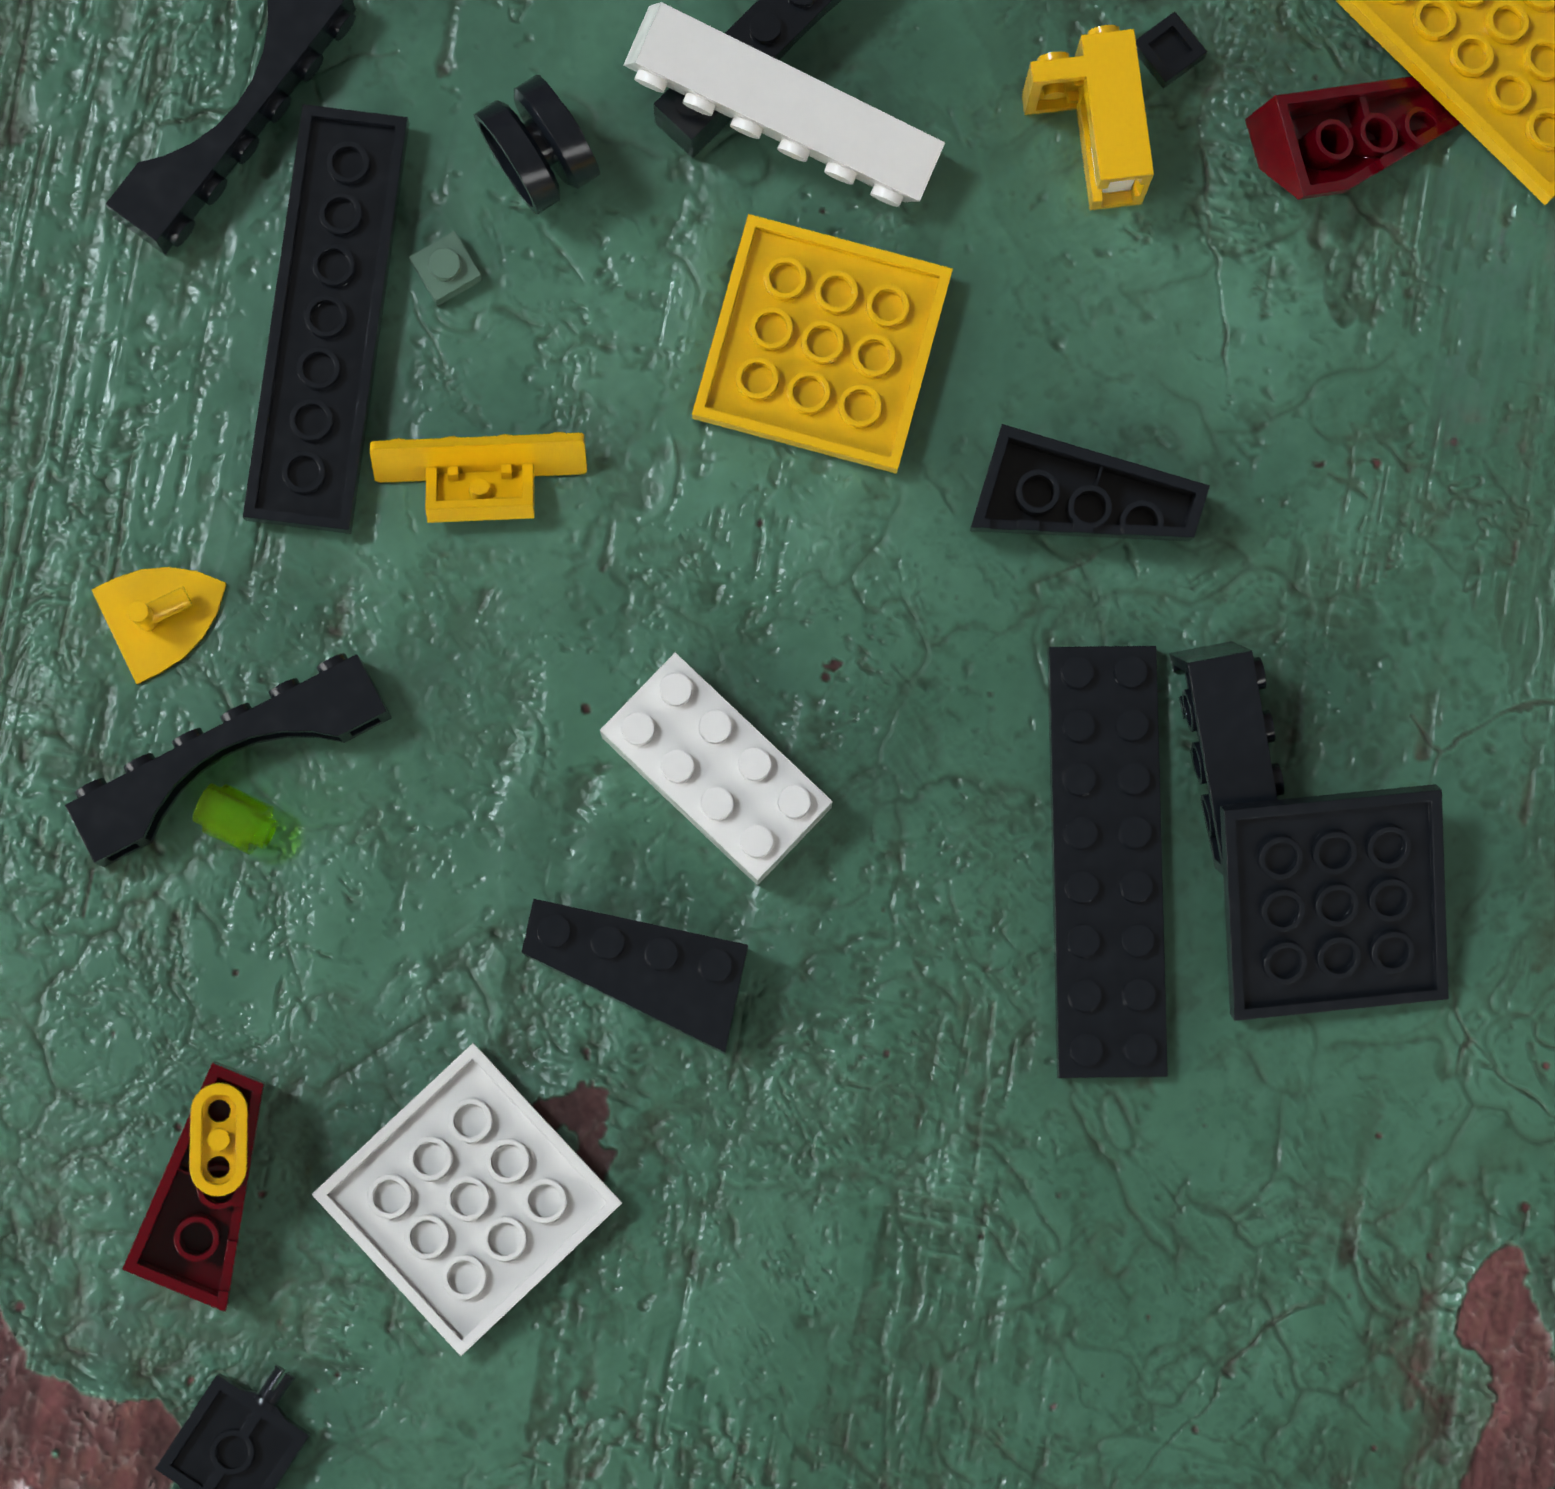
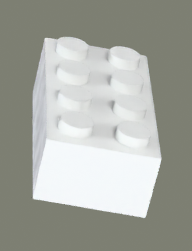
M676 652L600 729L602 738L757 886L832 808L833 801Z

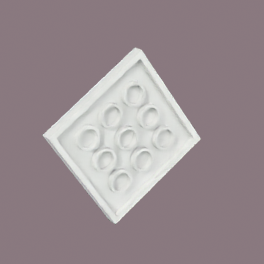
M474 1043L312 1193V1196L460 1356L468 1351L623 1203Z

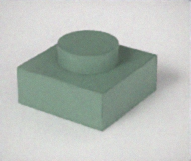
M455 230L409 256L413 267L437 306L483 280Z

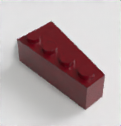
M213 1061L200 1090L213 1083H227L240 1090L247 1102L248 1136L245 1178L235 1191L223 1196L208 1195L195 1186L190 1176L189 1114L122 1270L226 1312L265 1082ZM216 1100L210 1104L209 1114L214 1120L224 1121L230 1116L231 1109L227 1102ZM215 1156L209 1160L208 1170L213 1176L223 1177L229 1172L230 1165L226 1158Z

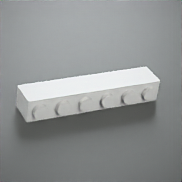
M662 2L648 7L623 65L637 72L634 80L641 85L664 93L666 87L685 95L682 102L685 106L708 116H712L714 110L732 118L730 127L755 139H759L763 133L780 142L777 150L802 162H806L810 156L826 164L824 173L830 177L853 185L855 179L873 187L870 193L872 197L895 207H899L901 201L918 202L921 200L945 145V142Z

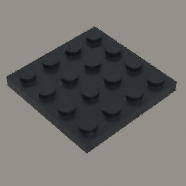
M1433 784L1220 805L1230 1015L1234 1021L1449 999L1442 789L1439 786Z

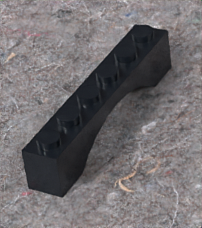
M268 0V26L264 50L254 77L238 103L215 127L191 144L167 155L138 162L105 204L113 217L164 255L167 254L173 245L176 247L182 245L192 233L195 226L193 219L205 204L212 205L224 192L227 186L226 177L237 162L244 164L254 154L260 141L258 136L269 121L275 123L285 114L292 100L290 94L301 80L309 81L317 73L324 59L322 53L333 39L336 41L341 40L349 32L355 21L354 12L356 8L353 0Z
M757 0L725 34L780 60L810 28L842 0ZM669 88L654 103L655 123L690 157L694 158L732 118L714 110L712 116L699 113L682 103L685 95Z
M345 653L333 656L318 665L317 670L319 674L302 683L297 678L287 680L268 692L271 699L251 708L249 703H245L224 713L220 717L223 723L205 733H203L201 728L188 731L172 741L174 749L155 758L153 753L142 755L123 767L126 774L106 783L104 778H100L75 791L77 799L65 806L93 862L106 867L152 843L163 818L179 795L202 772L230 754L258 743L284 738H321L345 743L390 720L392 717L360 657L356 654L348 658Z

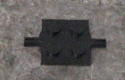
M275 1365L271 1375L258 1393L257 1391L243 1389L221 1373L217 1374L155 1470L178 1484L180 1489H276L311 1436L310 1432L287 1418L282 1409L277 1405L292 1381L295 1380V1376L290 1372L285 1373L276 1389H274L285 1372L284 1368Z

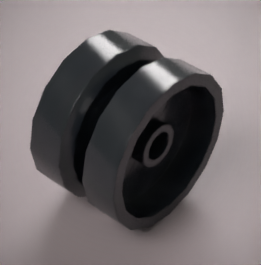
M535 75L514 88L515 105L523 122L508 104L499 100H495L476 112L474 118L484 140L515 190L535 214H539L560 200V187L550 166L567 185L577 189L599 176L600 170L579 125L550 85L540 75Z

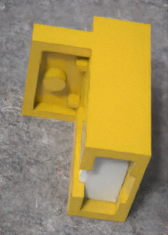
M1102 25L1092 28L1087 32L1088 34L1080 36L1075 57H1069L1067 52L1058 51L1043 54L1037 58V61L1030 62L1022 92L1024 115L1076 109L1090 210L1141 205L1154 176L1134 29L1120 30L1116 25Z

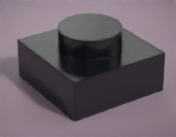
M1175 11L1136 39L1138 58L1163 89L1205 59L1207 54L1206 49Z

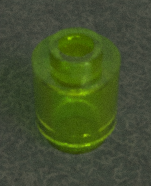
M214 783L209 784L202 793L192 818L193 822L202 826L203 833L248 855L252 854L257 847L264 850L271 842L278 826V820L272 818L274 811L272 805L228 784L222 787Z

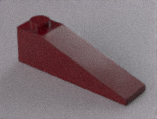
M1413 76L1275 95L1245 118L1259 169L1298 200L1345 193L1461 124Z

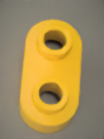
M213 1083L204 1087L197 1093L191 1105L190 1176L199 1190L212 1196H223L235 1191L243 1182L247 1171L248 1106L241 1091L227 1083ZM216 1100L227 1102L231 1109L230 1116L224 1121L214 1120L209 1114V1107L212 1102ZM215 1156L226 1158L230 1165L229 1172L223 1177L213 1176L208 1170V1163L211 1158Z

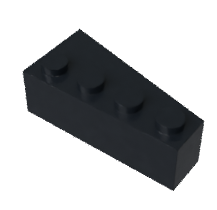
M1002 424L970 532L1190 541L1195 537L1210 485Z
M1233 641L1169 653L1173 672L1184 670L1188 689L1182 691L1179 702L1183 719L1186 718L1189 730L1191 732L1197 731L1199 741L1192 742L1190 754L1199 784H1207L1208 794L1201 795L1200 801L1214 866L1222 875L1220 805L1278 800L1277 796L1284 795L1285 791L1280 766L1278 763L1272 764L1268 743L1275 742V728L1270 711H1262L1259 690L1266 689V675L1260 657L1253 658L1252 650Z
M533 899L522 953L526 957L726 1054L748 952L747 944Z

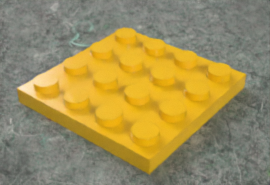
M748 214L692 411V419L897 474L953 268Z

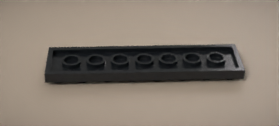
M306 104L302 106L243 511L245 521L338 533H352L410 124L408 117Z
M1156 646L1049 647L1047 656L1057 1078L1168 1077Z

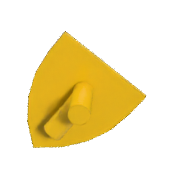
M162 567L140 569L116 577L91 590L136 684L139 685L185 659L201 642L219 612L227 583L198 571Z

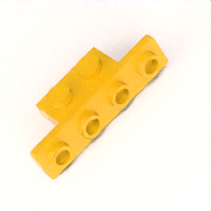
M583 433L501 434L482 437L448 436L444 438L408 440L396 438L372 441L370 443V457L376 482L426 481L425 511L427 523L535 518L534 476L581 475L587 473L586 445Z

